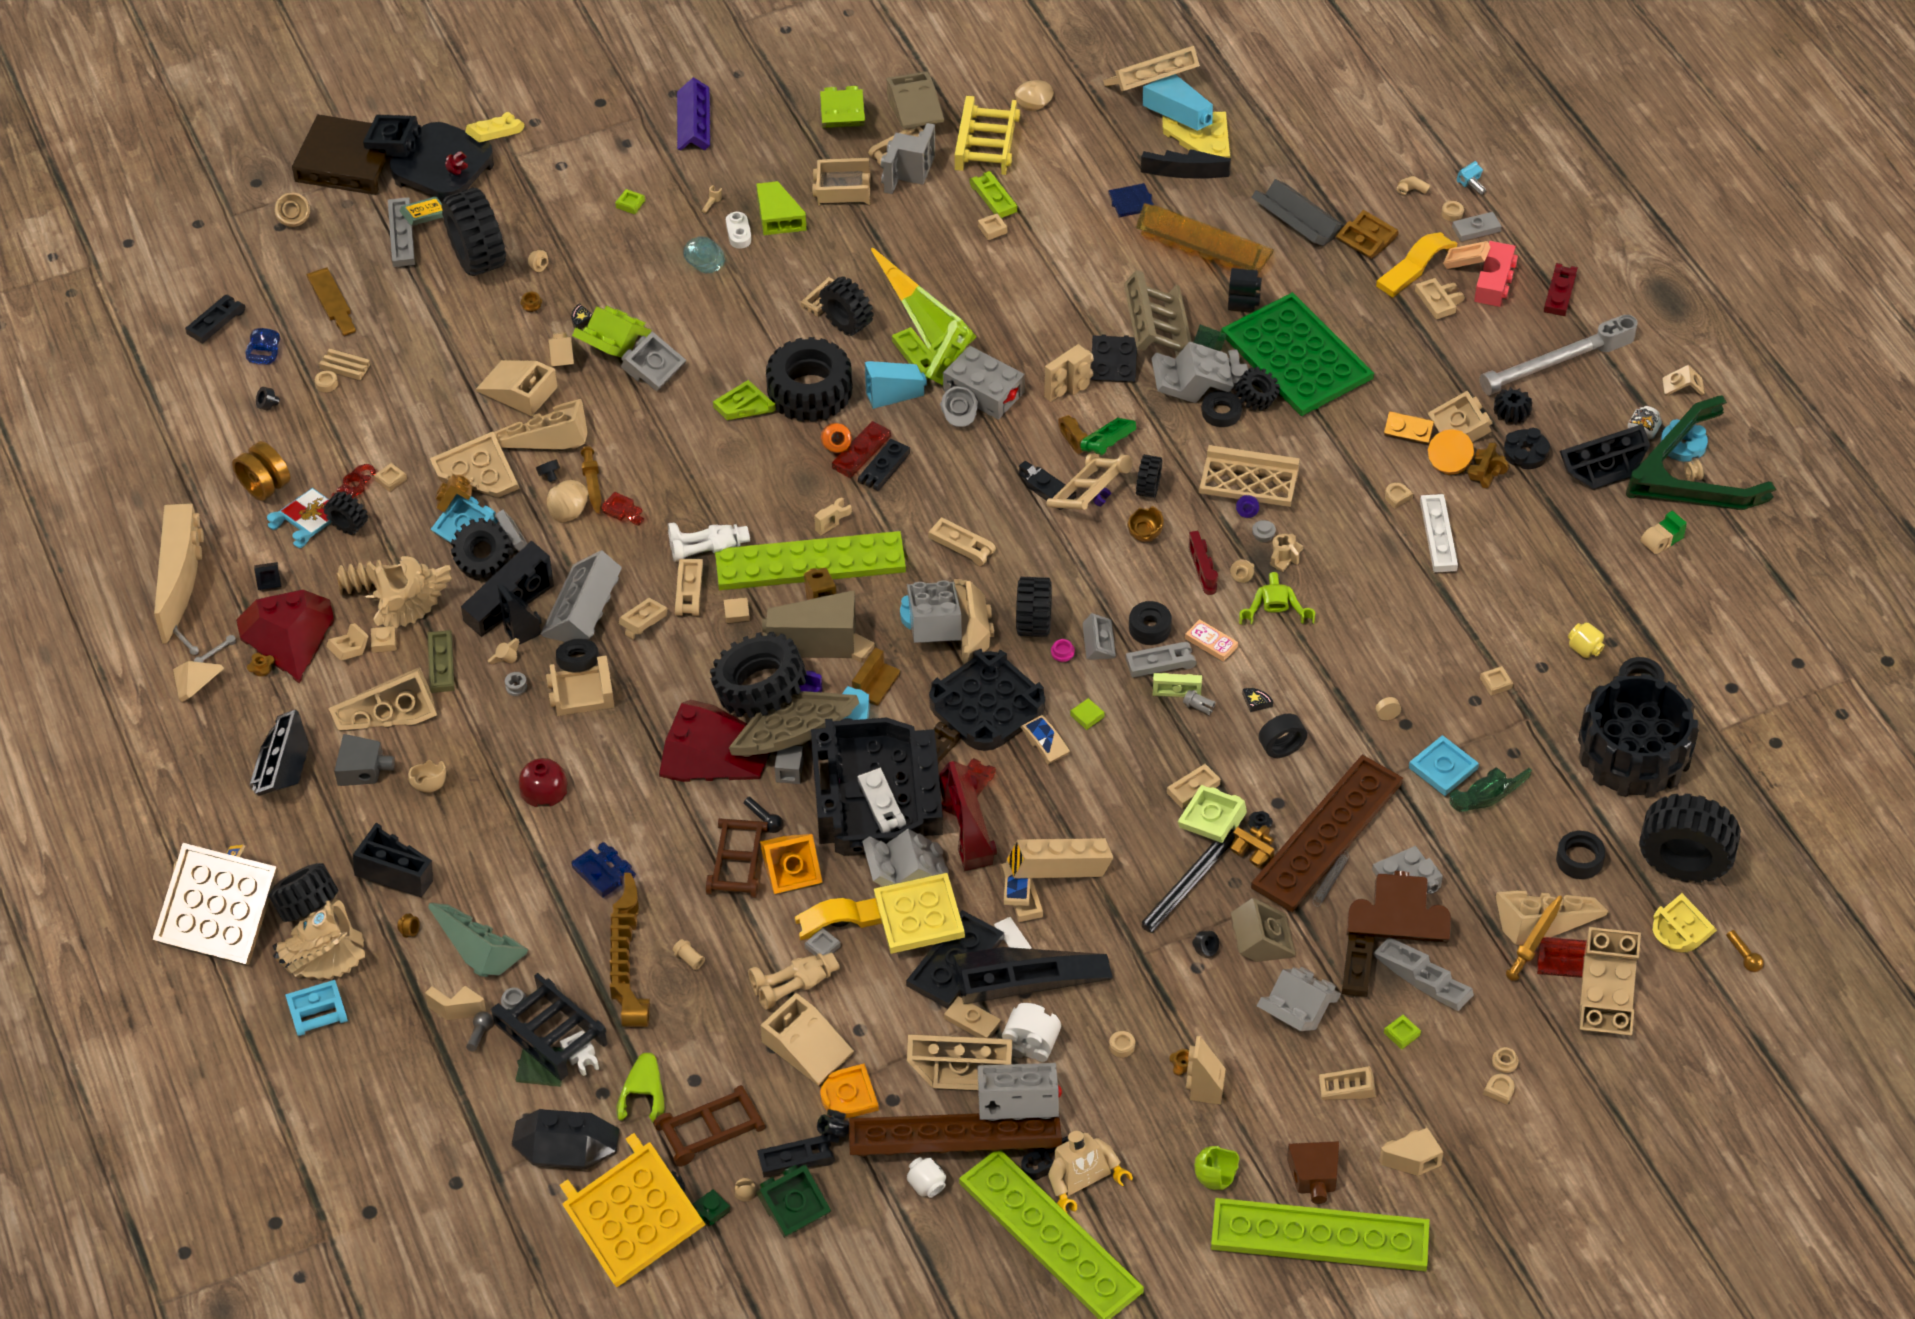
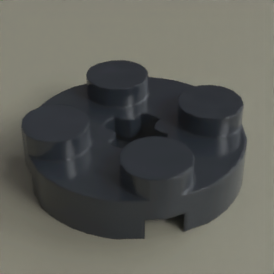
M1534 427L1521 429L1506 435L1503 454L1512 465L1516 463L1521 465L1522 469H1536L1541 467L1548 458L1550 444L1539 429ZM1523 447H1528V448H1530L1531 450H1530V451H1527L1526 449H1522V448H1523Z

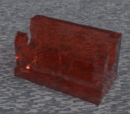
M1543 937L1537 949V974L1582 978L1587 940Z

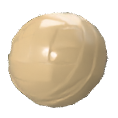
M286 193L276 201L275 215L283 225L298 227L308 219L310 206L304 196L298 193Z

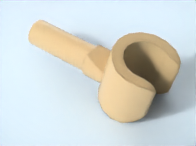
M710 186L709 199L702 209L703 213L706 214L714 202L721 201L722 188L719 191H714L715 186Z

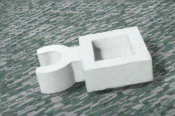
M582 1030L561 1040L562 1049H565L585 1032ZM591 1042L569 1058L572 1065L578 1063L579 1071L583 1076L587 1075L586 1065H593L595 1070L599 1069L597 1058L593 1056L595 1055V1050Z

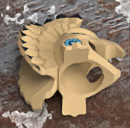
M335 898L331 903L326 901L325 907L317 913L315 911L301 918L298 925L291 932L292 938L272 946L276 951L273 957L289 973H293L297 978L305 976L310 980L317 978L321 981L323 979L332 981L334 976L342 977L344 973H350L351 968L358 966L359 960L365 958V951L361 949L364 947L362 933L351 927L344 904ZM333 911L338 917L339 927L336 924Z

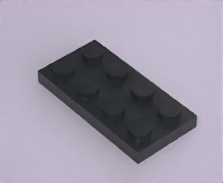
M963 910L959 914L965 931V938L935 944L906 980L907 987L947 1009L961 995L953 955L997 948L1004 939L1003 931Z

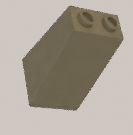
M855 591L768 608L767 618L762 619V632L764 636H767L769 632H774L776 637L782 633L787 639L791 638L801 658H852V654H854V634L856 633Z

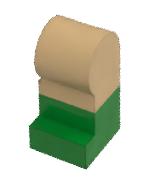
M1672 510L1666 514L1663 521L1644 532L1641 537V543L1654 554L1665 551L1684 538L1687 522Z

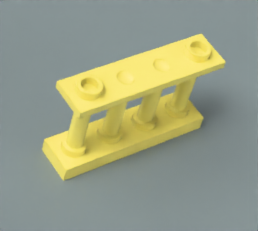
M966 96L955 150V170L963 171L965 162H969V160L1001 163V174L1006 175L1007 166H1011L1012 163L1010 148L1015 122L1020 120V109H1017V100H1012L1011 110L1009 111L978 108L975 105L974 96ZM980 116L1009 119L1008 125L977 123L973 118ZM974 131L1004 133L1006 137L1005 140L973 137L970 133H974ZM968 147L1003 148V153L999 155L970 152Z

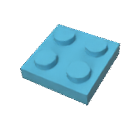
M1443 735L1409 762V768L1444 796L1478 770L1479 766L1476 760Z

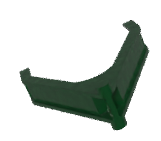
M1720 395L1697 402L1689 409L1640 466L1633 470L1626 489V496L1628 498L1640 496L1745 510L1772 500L1774 497L1771 492L1776 491V488L1771 481L1743 489L1679 480L1665 470L1663 461L1695 424L1718 417L1724 413L1722 405L1727 404L1724 396Z

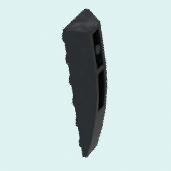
M999 947L953 955L963 1005L1112 980L1113 978L1107 954Z

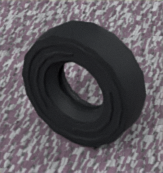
M1214 391L1209 393L1203 400L1201 406L1202 416L1212 426L1229 427L1234 425L1241 417V401L1231 392ZM1223 404L1229 406L1230 411L1227 413H1217L1213 410V407Z
M572 639L562 643L556 649V662L558 666L568 672L589 670L598 662V647L594 642L587 639ZM574 654H585L580 657H570Z

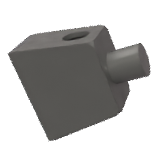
M343 734L334 770L338 786L375 784L378 782L380 770H394L395 757L384 756L379 741Z

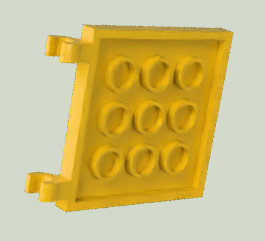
M635 1133L626 1138L634 1153L578 1192L569 1179L560 1184L561 1189L568 1198L562 1205L616 1287H619L706 1225L653 1145L649 1142L643 1146Z

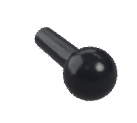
M750 796L745 799L743 804L763 822L768 823V832L776 833L783 828V820L779 815L769 814Z

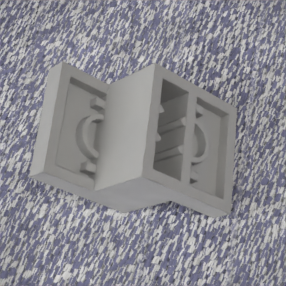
M926 123L924 130L920 131L918 137L895 133L893 140L888 142L887 154L883 155L881 159V168H883L881 183L884 184V193L893 194L898 180L924 184L935 158V124Z
M1189 341L1176 358L1155 353L1151 358L1158 392L1196 403L1210 386L1226 392H1230L1234 387L1228 356L1222 351Z
M909 829L899 834L898 837L892 839L887 844L870 836L862 841L872 879L882 886L944 873L949 874V870L944 863L941 846L937 842H933Z
M1293 967L1292 969L1282 970L1270 996L1261 997L1257 1007L1299 1031L1316 1030L1329 1003L1337 1002L1341 993L1335 990L1336 986L1333 983L1324 979L1319 981L1313 978L1314 973L1303 967H1300V969Z

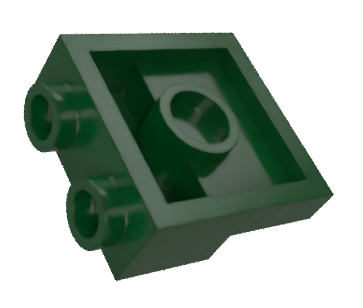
M794 1165L782 1172L784 1176L776 1181L774 1177L769 1178L760 1184L761 1189L756 1193L769 1217L772 1216L784 1238L831 1212L829 1205L806 1165L800 1168Z

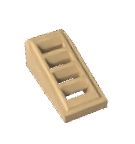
M1370 1066L1319 1075L1322 1100L1376 1097L1374 1075ZM1344 1081L1345 1088L1340 1089L1339 1082ZM1350 1081H1355V1087H1351ZM1361 1081H1366V1085L1361 1086ZM1329 1082L1334 1083V1090L1329 1091Z

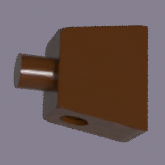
M1339 1141L1288 1144L1287 1161L1297 1192L1300 1194L1310 1193L1311 1201L1314 1204L1325 1203L1327 1201L1326 1192H1334L1336 1190Z

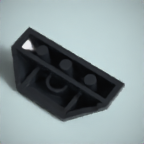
M1641 424L1561 450L1560 454L1567 473L1590 489H1595L1631 477L1633 470L1640 466L1645 453L1650 447V443L1644 426Z
M296 709L277 716L276 724L269 731L261 745L249 785L257 796L294 786L301 779L309 742L300 714Z
M538 1109L515 1122L512 1147L518 1150L534 1166L587 1169L608 1156L611 1157L616 1154L620 1129L593 1113Z

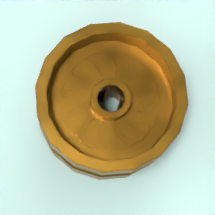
M257 442L249 448L248 453L240 454L232 462L233 471L241 485L250 495L260 501L266 500L274 494L275 489H280L290 482V472L286 463L276 450L266 442Z

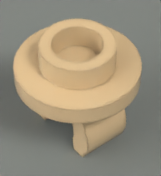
M1244 559L1235 561L1230 569L1231 576L1237 582H1248L1254 575V564Z

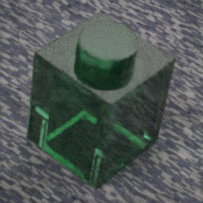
M1200 324L1193 343L1221 351L1227 334Z

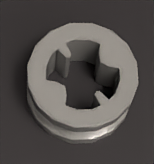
M512 672L506 676L505 687L508 694L519 696L526 692L527 683L524 674Z

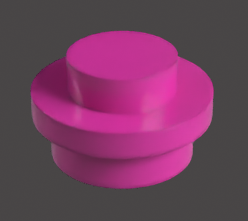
M1066 639L1057 640L1051 647V656L1057 661L1066 662L1074 657V646Z

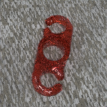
M370 464L359 465L343 478V484L337 488L336 492H346V495L351 494L354 499L364 491L365 483L371 479L370 475H362L361 473L369 470L370 474L374 476L376 469ZM353 481H357L360 483L356 487L348 486V484Z

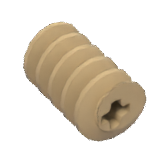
M380 559L376 562V568L383 565ZM361 562L358 563L357 570L354 569L352 564L348 565L347 571H345L342 565L339 566L337 579L340 596L343 593V588L347 590L348 594H351L353 587L356 588L358 593L361 592L362 585L365 586L367 591L371 590L372 584L376 587V584L367 574V568H364Z

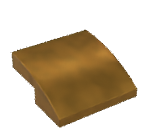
M1362 210L1353 222L1348 221L1336 235V238L1371 259L1382 252L1399 233L1398 229Z

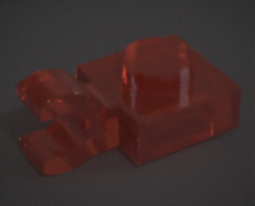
M614 492L601 506L602 513L620 521L627 517L630 522L637 526L644 521V518L639 516L643 510L634 505V500L617 492Z

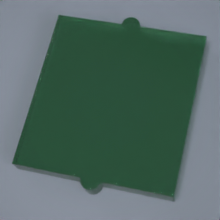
M550 1046L555 1052L563 1050L562 1047ZM522 1049L521 1058L517 1060L516 1082L561 1087L562 1081L557 1079Z

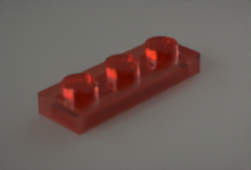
M872 421L851 442L850 446L832 462V469L851 478L891 437V430Z

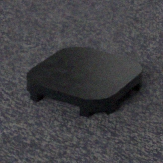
M431 122L421 127V137L415 139V150L413 152L410 151L407 157L393 156L390 161L391 175L395 180V185L402 188L406 184L437 197L441 203L445 197L467 190L485 169L491 171L494 166L493 149L489 141L479 143L468 135L465 130L443 122ZM458 152H463L467 158L462 161L467 163L468 167L461 170L459 175L450 173L445 166L446 157L450 154L455 155Z
M982 649L973 652V659L944 679L940 680L937 677L931 683L929 704L933 714L946 724L950 730L955 729L960 732V739L967 745L977 750L988 751L1002 746L1023 731L1022 725L1043 715L1045 710L1044 687L1040 682L1034 684L1007 660V653L1000 649L999 652H982Z

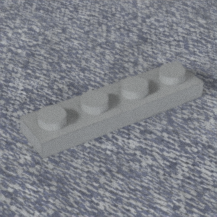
M409 197L388 200L393 267L415 265L412 226L400 213L401 206L410 204Z

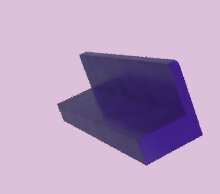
M694 77L677 92V149L680 151L690 142L703 150L710 146V88Z

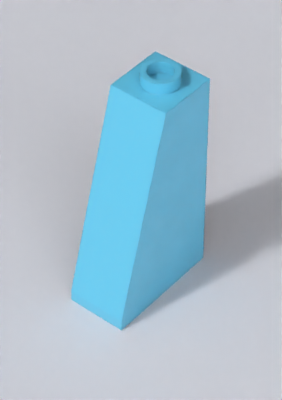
M1176 74L1143 86V106L1197 131L1212 124L1213 104Z

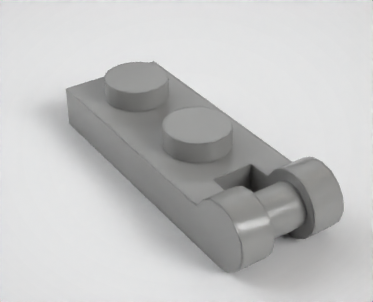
M1188 642L1126 653V662L1132 678L1178 668L1191 669L1197 664L1195 657L1191 655L1192 649Z

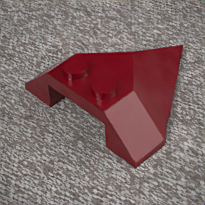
M298 590L256 599L236 621L242 642L246 645L250 644L261 655L273 656V665L282 671L288 672L300 684L305 668L311 664L325 638L324 634L327 628L331 627L334 622V615L330 599L306 590Z

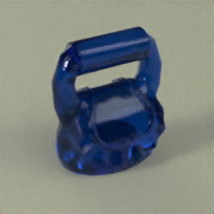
M267 328L254 329L250 334V343L245 350L246 359L249 363L268 365L273 363L278 355L280 334L275 330ZM253 350L271 352L272 355L251 354Z

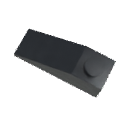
M503 584L497 585L504 630L511 641L517 638L520 645L541 635L540 624H542V621L537 611L533 612L527 603Z

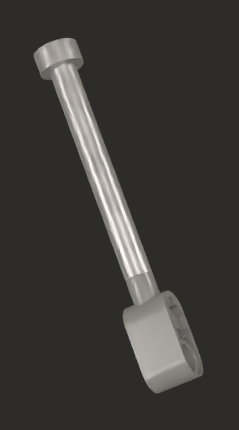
M1621 315L1601 323L1598 327V333L1501 372L1496 373L1491 370L1481 374L1480 385L1485 394L1492 395L1501 391L1502 385L1596 348L1603 352H1610L1631 344L1635 339L1637 319L1632 315Z

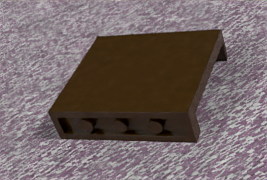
M317 114L292 165L295 182L377 195L379 190L377 179L388 156L384 149H365L363 141L372 123Z

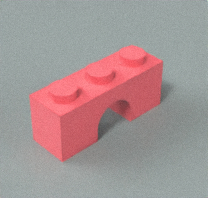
M1489 241L1490 250L1485 259L1483 271L1479 275L1474 302L1500 307L1502 299H1507L1509 292L1507 283L1511 284L1514 271L1511 268H1516L1518 255H1514V245Z

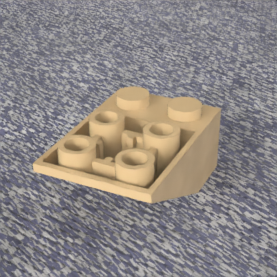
M501 360L476 388V391L533 416L557 389L555 369L538 361Z
M797 993L760 1025L762 1043L818 1086L854 1053L853 1049L822 1014Z

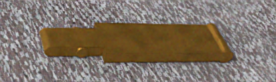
M328 267L306 274L329 320H335L336 326L339 327L343 336L356 332L351 317L348 316L351 314L350 308Z

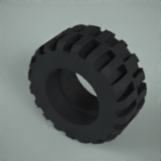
M473 187L445 197L441 205L444 224L452 248L464 271L470 276H477L502 267L506 262L505 245L498 222L494 216L495 214L485 194L480 189Z
M808 337V339L797 338L794 342L788 341L784 344V347H779L774 351L766 365L767 395L775 403L776 410L781 414L785 413V416L790 419L797 418V421L804 422V420L817 422V419H828L831 414L834 416L839 413L840 408L843 409L852 396L851 361L843 349H839V346L833 342L831 344L828 343L826 339L816 340L815 337ZM806 375L825 378L813 384H803L794 381Z
M1687 793L1680 796L1678 794H1671L1669 798L1666 796L1660 798L1647 810L1639 846L1647 863L1651 867L1655 866L1656 871L1661 874L1665 873L1670 878H1679L1684 882H1689V880L1695 881V883H1702L1704 880L1709 882L1717 877L1724 876L1733 867L1741 829L1735 816L1730 814L1729 809L1725 806L1721 807L1719 802L1713 799L1711 801L1707 800L1705 796L1701 795L1696 797Z

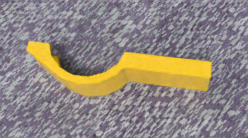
M1441 232L1425 235L1413 245L1405 259L1377 280L1376 287L1393 298L1423 274L1427 263L1438 251L1446 249L1448 252L1450 248L1457 247V242L1446 238Z
M845 898L829 899L795 916L796 924L801 923L802 931L799 933L800 940L810 939L823 927L841 921L853 922L858 924L860 928L882 924L875 898L858 902Z

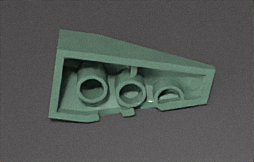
M430 903L428 906L465 963L474 969V973L479 976L501 975L527 954L528 949L507 935L500 937L491 933L492 927L472 922L473 918L448 904Z

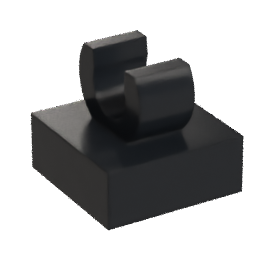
M278 562L254 565L258 590L282 587Z

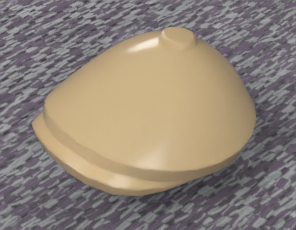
M1042 80L1027 81L1015 90V97L1019 106L1028 111H1037L1050 102L1054 94L1050 84Z

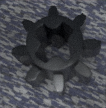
M828 1109L827 1115L823 1114L818 1119V1132L822 1135H827L829 1142L839 1143V1138L846 1137L849 1132V1121L845 1119L846 1114Z

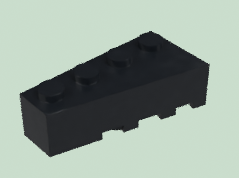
M531 540L461 605L463 621L481 637L503 622L497 585L503 584L527 604L554 587L550 556Z

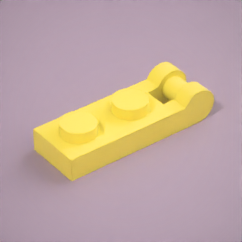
M506 112L502 117L468 124L465 132L480 143L520 133L524 129V123L519 119H515L514 115L510 112Z

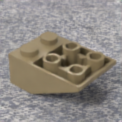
M927 71L886 78L888 102L902 128L914 129L917 126L926 125V123L936 125L937 123L944 122L935 87Z

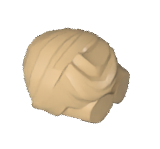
M566 480L551 488L547 496V506L553 519L564 523L577 518L587 503V496L589 494L587 488L575 480Z

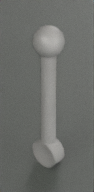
M176 625L173 633L190 649L192 655H197L199 653L198 647L193 646L177 630Z
M227 636L226 641L202 657H196L194 662L203 663L204 660L225 646L234 645L236 643L235 636Z

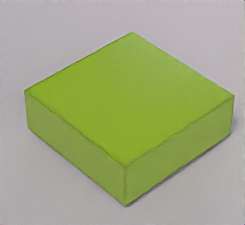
M625 189L615 202L616 208L635 215L645 202V195Z
M1089 698L1070 710V716L1086 730L1103 719L1105 712Z
M1401 1015L1384 1028V1034L1402 1050L1420 1036L1421 1030L1406 1016Z

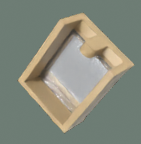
M869 158L817 160V169H813V179L816 184H813V197H817L818 206H820V203L865 202L870 205L871 172Z

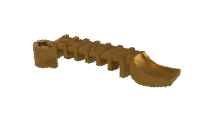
M624 873V893L613 904V913H611V999H616L622 1006V1027H648L650 999L636 998L630 987L629 949L632 940V930L637 928L636 916L639 913V902L632 874Z

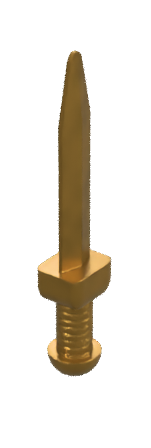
M585 446L581 450V456L584 457L582 473L583 476H586L592 507L596 513H599L601 494L597 474H599L598 463L593 460V448Z
M1561 895L1545 909L1524 945L1518 947L1517 959L1510 970H1506V976L1509 980H1518L1520 978L1518 975L1526 962H1531L1536 954L1534 952L1557 916L1562 902Z

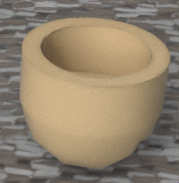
M741 1178L736 1182L734 1190L737 1199L740 1201H750L755 1197L756 1186L751 1179Z

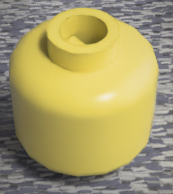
M1587 622L1583 624L1578 623L1568 635L1570 648L1584 658L1592 655L1598 656L1605 646L1602 643L1604 634Z

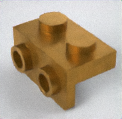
M452 474L447 484L443 482L436 493L435 499L438 500L436 508L445 513L456 493L469 500L472 493L471 482L462 475L457 477Z

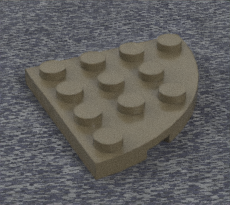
M801 691L799 695L793 694L791 696L792 702L789 704L786 702L782 703L780 710L770 709L768 710V715L762 716L761 712L756 713L730 745L731 755L750 757L752 755L779 751L795 745H803L811 739V729L825 728V719L833 718V721H841L849 716L859 704L857 695L806 691Z

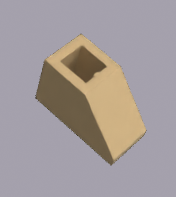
M566 332L554 333L553 338L548 339L551 366L574 364L572 337L567 336Z
M1425 1128L1420 1131L1414 1130L1397 1141L1391 1140L1381 1147L1379 1162L1383 1166L1419 1176L1441 1166L1443 1151L1429 1129Z

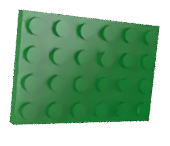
M1293 292L1221 328V335L1235 350L1237 349L1238 353L1254 369L1259 367L1261 371L1264 368L1266 369V374H1269V372L1273 374L1271 376L1272 379L1276 377L1278 381L1275 384L1280 386L1278 389L1280 390L1279 394L1300 416L1325 405L1374 378V372Z

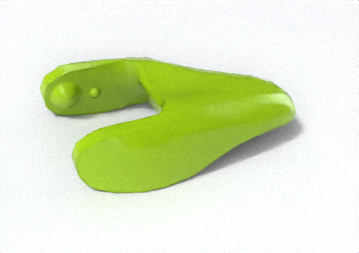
M642 1053L633 1065L616 1105L618 1121H624V1118L627 1116L626 1097L629 1093L653 1096L652 1112L649 1114L652 1123L659 1115L664 1113V1095L659 1067L654 1054Z

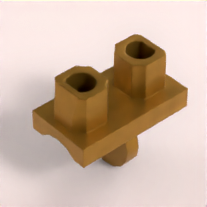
M1489 443L1487 449H1477L1475 461L1476 464L1480 465H1470L1468 468L1470 480L1480 481L1482 488H1489L1494 476L1505 474L1509 469L1506 458L1497 454L1496 443Z
M1263 825L1260 829L1253 826L1250 829L1251 834L1238 826L1234 830L1235 839L1230 849L1237 856L1243 857L1249 848L1255 851L1249 861L1260 870L1275 856L1274 848L1269 846L1273 843L1274 839L1268 836L1270 828L1266 825Z

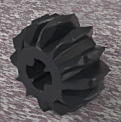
M1510 387L1508 391L1502 389L1494 400V414H1497L1498 420L1504 419L1506 424L1513 422L1516 425L1518 421L1524 423L1526 418H1529L1531 415L1533 402L1532 398L1528 396V392H1521L1520 388L1513 390Z

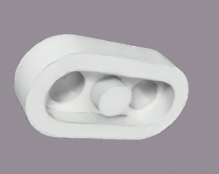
M742 212L730 213L726 217V228L730 244L735 248H745L751 243V232L747 216Z

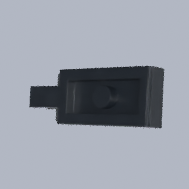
M1027 461L1019 465V475L1023 477L1027 488L1046 501L1049 498H1053L1066 486V484L1038 466L1035 468ZM1074 491L1067 499L1074 500L1076 498V491Z

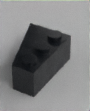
M377 822L353 853L354 876L421 898L433 882L432 860L412 846L402 844L396 835L386 833Z

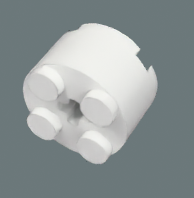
M1032 1003L1018 1004L1016 1009L1014 1007L1002 1034V1039H1012V1056L1016 1058L1025 1056L1045 1062L1053 1049L1061 1029V1022L1058 1017L1053 1013L1050 1017L1044 1013V1007Z

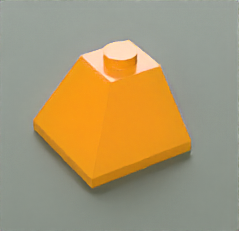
M812 834L782 836L760 841L765 868L774 894L823 883Z

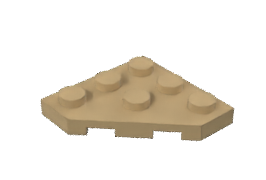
M493 431L430 458L434 470L442 482L447 483L452 474L457 477L462 475L471 482L472 490L498 498L520 489Z

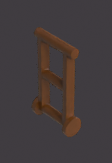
M718 819V828H722L714 874L707 875L706 895H712L713 890L751 893V898H757L758 878H755L762 832H767V822ZM728 829L756 831L753 852L725 850ZM723 859L750 861L747 883L719 881Z
M742 1085L737 1086L732 1094L675 1117L671 1113H663L653 1122L656 1130H663L676 1153L673 1161L678 1167L689 1164L697 1152L753 1129L760 1132L766 1128L765 1123ZM740 1101L750 1120L722 1132L712 1112ZM702 1117L712 1136L684 1147L674 1128Z

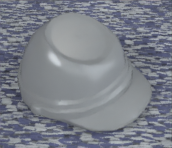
M957 386L948 389L944 393L940 406L946 420L951 425L963 427L974 421L978 400L970 389Z

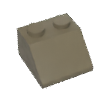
M1255 898L1250 899L1231 912L1232 926L1238 943L1237 949L1242 956L1256 962L1292 958L1296 955L1285 913Z

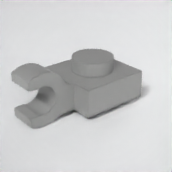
M1237 349L1228 351V361L1234 385L1232 389H1235L1238 380L1248 370L1247 364H1240Z

